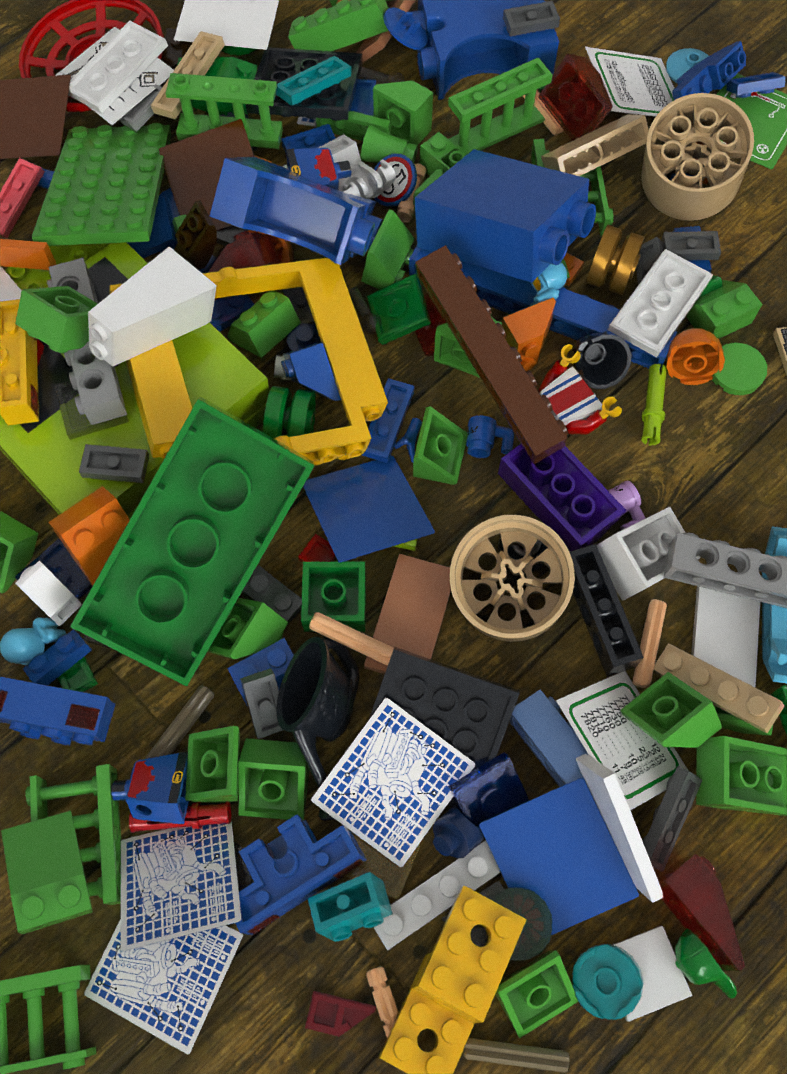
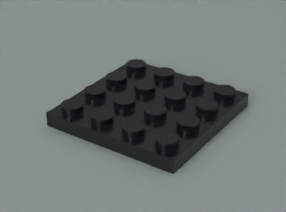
M268 47L267 50H264L254 80L277 81L278 84L336 56L351 66L350 77L294 105H290L275 94L274 104L269 106L270 115H281L283 117L298 116L309 119L348 120L363 63L362 53ZM246 104L247 113L260 115L258 105Z
M394 647L369 719L383 700L388 698L475 763V767L447 804L448 806H456L458 809L468 812L459 793L469 784L479 802L517 702L519 690Z

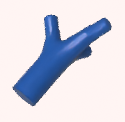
M412 418L407 432L394 445L395 449L405 444L407 445L411 463H413L415 455L416 437L422 425V421L418 418Z

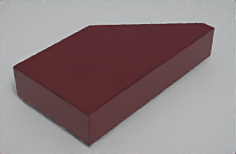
M314 990L305 1028L339 1037L373 1014L376 1006Z

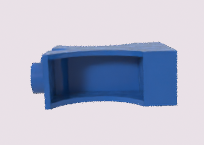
M418 0V10L412 11V17L417 22H421V26L427 36L425 47L417 50L421 79L433 80L438 100L444 98L447 91L455 83L463 78L482 73L502 74L538 57L548 70L554 74L559 39L555 28L510 37L503 20L505 9L545 1Z
M257 157L224 159L210 217L239 228L272 235L306 247L339 265L348 261L350 257L353 258L357 255L364 257L383 222V219L372 215L376 201L319 184L284 167Z

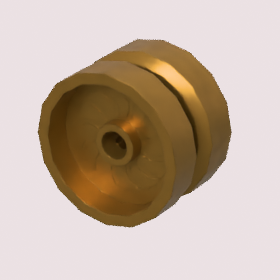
M607 225L592 262L587 284L601 287L610 272L612 276L609 282V290L623 295L629 279H632L641 256L639 252L645 237L631 232L626 237L623 247L620 248L622 230Z

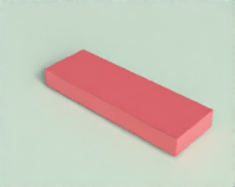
M22 158L18 159L0 191V235L8 238L45 172L40 166Z

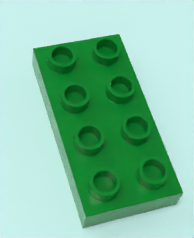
M198 398L70 627L188 686L313 470L314 462L204 398Z

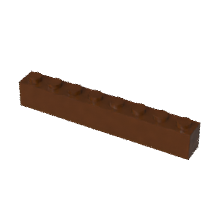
M445 245L416 261V274L533 464L564 448L568 435L566 426L560 419L556 420L551 413L553 408L546 395L541 396L536 389L537 382L535 377L529 370L525 371L520 363L522 359L518 350L514 346L510 348L505 340L507 335L504 328L499 322L495 324L491 318L492 312L485 299H479L476 294V285L470 276L466 277L462 272V263L457 254H451Z

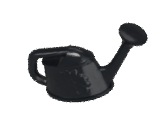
M312 637L304 642L296 651L282 679L276 708L279 726L284 731L293 732L294 738L318 788L325 781L327 775L316 751V737L332 742L344 734L353 717V706L360 679L359 668L348 648L327 637L323 639ZM329 649H333L334 652L337 654L338 658L345 667L347 674L342 670L340 665L334 659L332 654L329 652ZM321 808L319 809L318 817L321 820L335 819Z

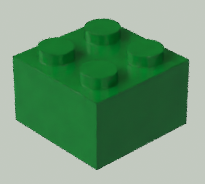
M303 562L301 622L304 632H315L309 628V624L316 612L359 632H365V562Z

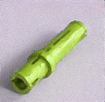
M653 364L649 367L646 407L641 417L642 421H644L641 441L646 444L649 438L648 445H657L661 440V423L665 420V412L663 411L667 373L665 365L662 366L661 372L660 364Z

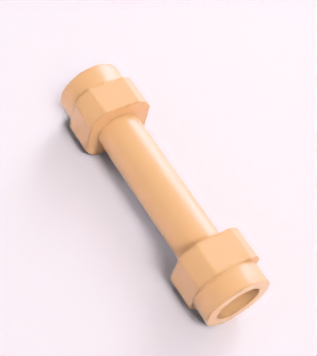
M414 164L417 171L416 186L410 197L406 201H401L397 209V216L404 223L410 222L413 218L415 210L413 195L415 190L425 180L427 169L422 164Z

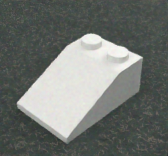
M671 507L612 535L597 545L613 586L622 601L664 579L669 544L677 533H685Z

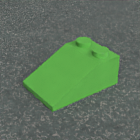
M728 736L710 737L697 748L696 776L702 779V783L696 794V805L787 816V748Z
M71 811L1 830L10 894L18 933L26 934L93 912Z

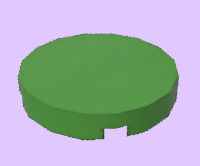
M735 342L722 346L725 357L724 367L720 373L718 370L717 373L712 375V381L716 385L719 384L723 387V391L733 395L741 396L756 391L767 376V364L764 356L748 344Z

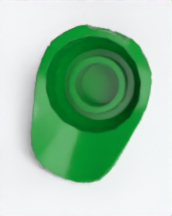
M686 929L678 938L675 946L676 967L683 972L691 983L702 985L713 982L729 999L735 998L737 989L733 981L721 969L702 941L691 930Z

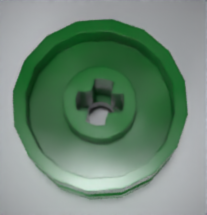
M272 386L265 407L263 433L272 438L279 436L293 437L313 433L316 415L315 391L299 389L292 399L289 388Z

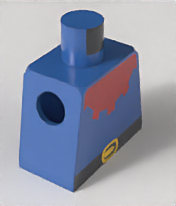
M328 148L286 150L288 170L304 178L339 190V179L351 177L349 161L334 163L331 150Z
M188 752L138 760L134 763L130 780L113 781L111 789L113 800H126L132 817L135 819L184 824L189 802L185 801Z

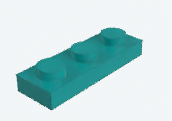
M333 56L278 83L276 95L290 105L298 104L302 100L350 77L351 66L338 57Z

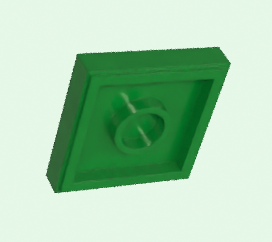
M416 274L367 296L377 338L382 345L431 324L421 284Z

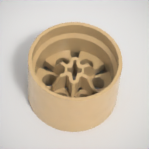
M695 93L672 101L657 114L648 131L641 172L644 192L656 209L669 217L692 221L711 217L731 203L740 188L754 148L753 128L745 112L737 104L723 96L710 93ZM696 141H698V142H703V143H705V144H704V145L696 144ZM670 153L673 158H668L665 155ZM730 158H736L737 163L730 161ZM719 166H722V167H723V169H715V168H717V167H719ZM676 170V175L673 177L672 180H669L667 177H665L672 171ZM706 177L710 187L702 188V181Z
M522 515L497 516L475 526L463 537L457 546L450 566L451 591L461 613L475 629L488 637L501 641H524L547 631L566 609L574 588L573 561L563 540L546 524ZM500 534L504 552L500 551L497 554L488 538ZM537 540H539L548 548L533 559L529 554ZM513 545H520L525 549L526 553L523 558L515 560L508 555V549ZM487 555L494 557L497 561L495 568L489 571L483 570L479 566L481 558ZM536 564H544L549 568L550 574L545 579H537L532 574V568ZM464 568L480 573L481 580H462ZM506 568H509L514 576H520V579L517 580L518 593H515L514 588L510 584L504 585L503 583L507 579ZM496 581L500 583V590L497 587ZM543 584H562L561 594L557 595L542 590ZM481 585L488 586L492 590L491 597L486 601H479L474 596L476 588ZM532 594L541 595L545 600L544 607L540 610L531 609L527 604L528 597ZM492 604L495 608L487 622H484L477 614L486 606ZM507 604L513 606L516 610L515 617L510 621H504L499 618L498 610L501 606ZM525 609L535 625L523 628L520 611Z

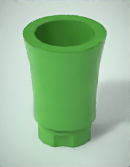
M369 125L363 140L360 158L363 162L379 163L388 155L402 154L414 163L418 145L409 143V140L393 136Z

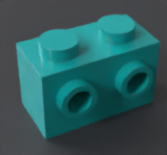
M371 872L307 898L315 931L332 941L345 940L352 936V931L363 926L364 928L376 927L384 922L383 918L393 914L384 882Z

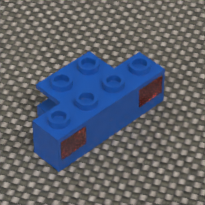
M0 677V722L10 724L9 729L18 731L21 736L32 739H39L40 735L51 738L52 742L63 745H70L71 740L85 745H92L93 741L105 742L116 705L108 697Z
M297 814L277 827L282 835L267 844L263 840L258 839L240 850L239 853L254 883L239 892L241 921L235 923L239 932L247 935L256 934V932L265 926L267 927L271 922H275L276 919H279V917L307 900V898L315 895L342 876L344 877L348 872H352L359 865H363L367 859L352 832L342 825L317 841L306 820L303 821L301 816Z

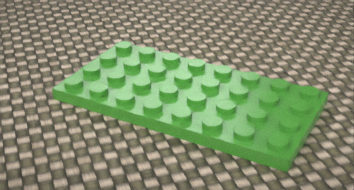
M152 123L148 126H142L137 132L125 125L123 127L102 125L97 128L77 126L69 129L32 234L33 241L47 242L48 246L150 241L165 169L163 155H160L159 148L170 144L172 135L170 125Z

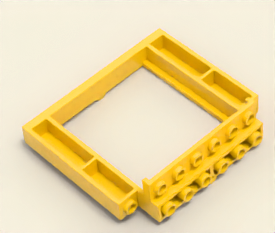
M328 258L241 269L225 267L218 272L202 273L217 285L215 298L303 287L350 426L293 437L279 436L274 439L314 462V465L328 463L336 458L346 460L362 455L372 439L366 421H374L380 418L388 401L339 264L334 263ZM122 284L109 285V295ZM172 340L126 360L152 458L166 457L192 410Z

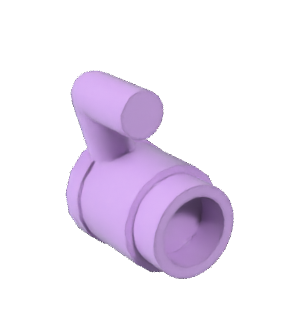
M626 480L608 490L626 509V512L629 511L633 519L620 526L621 531L646 519L640 508V495L630 481Z

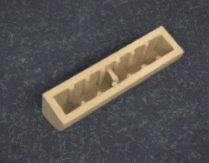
M627 114L542 155L545 168L581 176L646 144L649 131L646 116Z

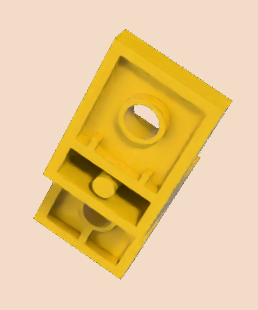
M465 885L462 886L432 953L425 955L378 1058L406 1074H453L474 1023H483L527 919ZM474 926H482L488 933V941L483 947L476 946L471 940L470 933ZM424 1029H430L436 1036L435 1047L429 1052L422 1051L417 1043L418 1035Z

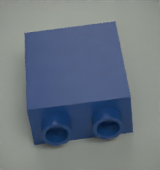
M473 149L415 197L417 247L434 252L446 245L451 254H457L460 261L532 283L550 264L559 265L562 262L568 246L577 237L585 238L590 233L596 217V207L594 204L588 203L589 179Z

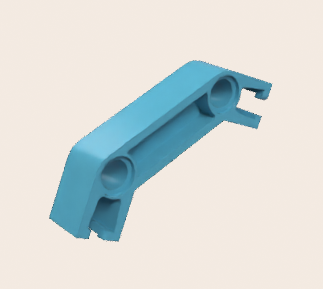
M771 527L765 551L766 555L787 557V528ZM762 572V577L769 580L768 576ZM762 602V659L773 682L787 683V608Z

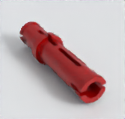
M193 802L191 806L187 807L184 824L138 820L133 818L130 812L129 828L134 833L136 831L190 826L195 830L201 829L203 825L230 824L232 819L230 802L208 805Z

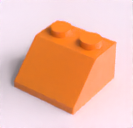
M554 297L505 316L502 319V327L507 335L505 340L510 348L514 346L518 350L522 359L520 363L525 371L532 369L538 363L556 304Z

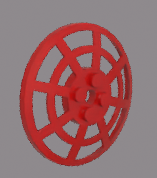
M70 0L47 13L30 30L19 54L20 75L22 78H32L30 69L31 66L46 68L47 76H55L54 69L65 68L104 36L106 28L112 29L116 27L120 30L126 23L106 20V7L125 8L138 13V16L133 21L134 23L142 26L145 20H147L152 25L156 34L164 38L160 22L155 13L139 0ZM96 8V21L79 25L70 31L60 23L76 13ZM53 29L61 38L52 47L47 59L33 57L39 42L47 32ZM96 30L95 34L88 35L80 40L76 39L77 36L85 32ZM68 44L71 48L67 52L66 59L56 60L61 50ZM162 53L157 57L160 60L162 58ZM67 103L66 111L70 112L92 110L83 103Z

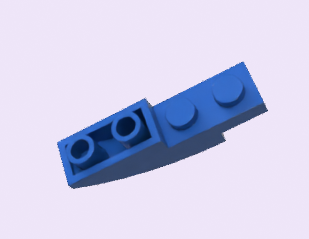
M737 41L717 51L677 79L678 86L672 91L673 99L676 100L690 94L710 93L712 90L722 89L746 66V54L743 51L742 41Z

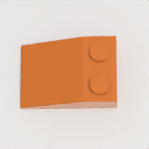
M102 486L48 523L93 586L130 519L116 497Z

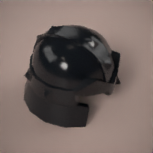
M606 331L580 337L577 340L576 348L573 349L574 354L579 351L581 355L579 361L573 363L574 367L578 370L585 383L594 389H607L618 384L626 376L631 366L632 354L629 345L623 338L608 334Z

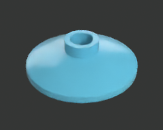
M693 48L677 50L667 60V73L677 83L679 77L709 57V55Z

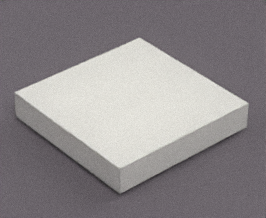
M663 926L613 944L614 946L621 947L633 956L641 969L644 981L642 998L636 1008L625 1016L626 1021H632L692 996L683 972L676 967V956Z

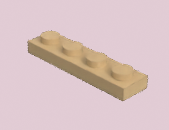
M200 31L173 73L205 76L225 46L223 38ZM168 79L150 106L155 114L176 120L182 111L179 98L166 97Z
M669 643L655 663L654 672L662 677L667 672L671 673L711 700L713 705L765 733L769 732L784 708L781 700Z

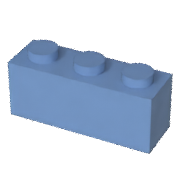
M539 690L514 707L510 723L554 781L561 787L576 779L583 778L576 758L584 754L588 755L570 723L566 722L561 716V709L557 702L551 696L547 698Z

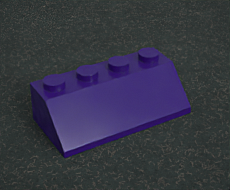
M522 444L501 458L498 470L500 477L544 524L559 535L569 552L596 543L626 512V509L566 446L535 464L531 461Z

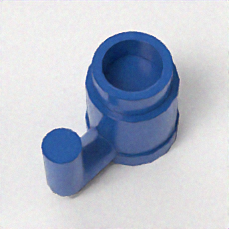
M481 415L469 418L466 445L468 447L467 453L470 456L476 458L489 457L494 446V437L502 438L501 453L508 454L513 450L514 432L512 429L498 426L496 420L488 416Z

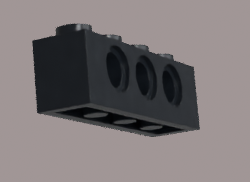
M594 544L571 551L570 555L575 575L573 595L606 676L636 668L644 657L597 545Z

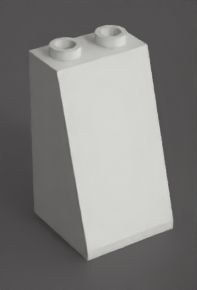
M168 247L88 312L89 348L98 359H104L111 366H115L208 324L212 320L217 285L171 247Z

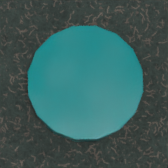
M610 944L595 945L582 953L573 967V989L576 993V998L581 1006L594 1017L613 1020L622 1019L636 1008L642 998L644 981L641 969L633 956L621 947Z

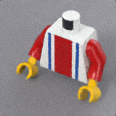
M567 344L561 350L562 360H557L547 372L538 392L541 396L546 395L553 408L551 413L556 420L560 419L564 423L568 434L587 435L605 423L608 416L618 417L622 412V408L617 406L609 411L610 406L616 403L617 399L607 397L601 403L575 368L572 366L568 369V364L578 362L581 355L577 351L572 358H568L567 354L573 346Z

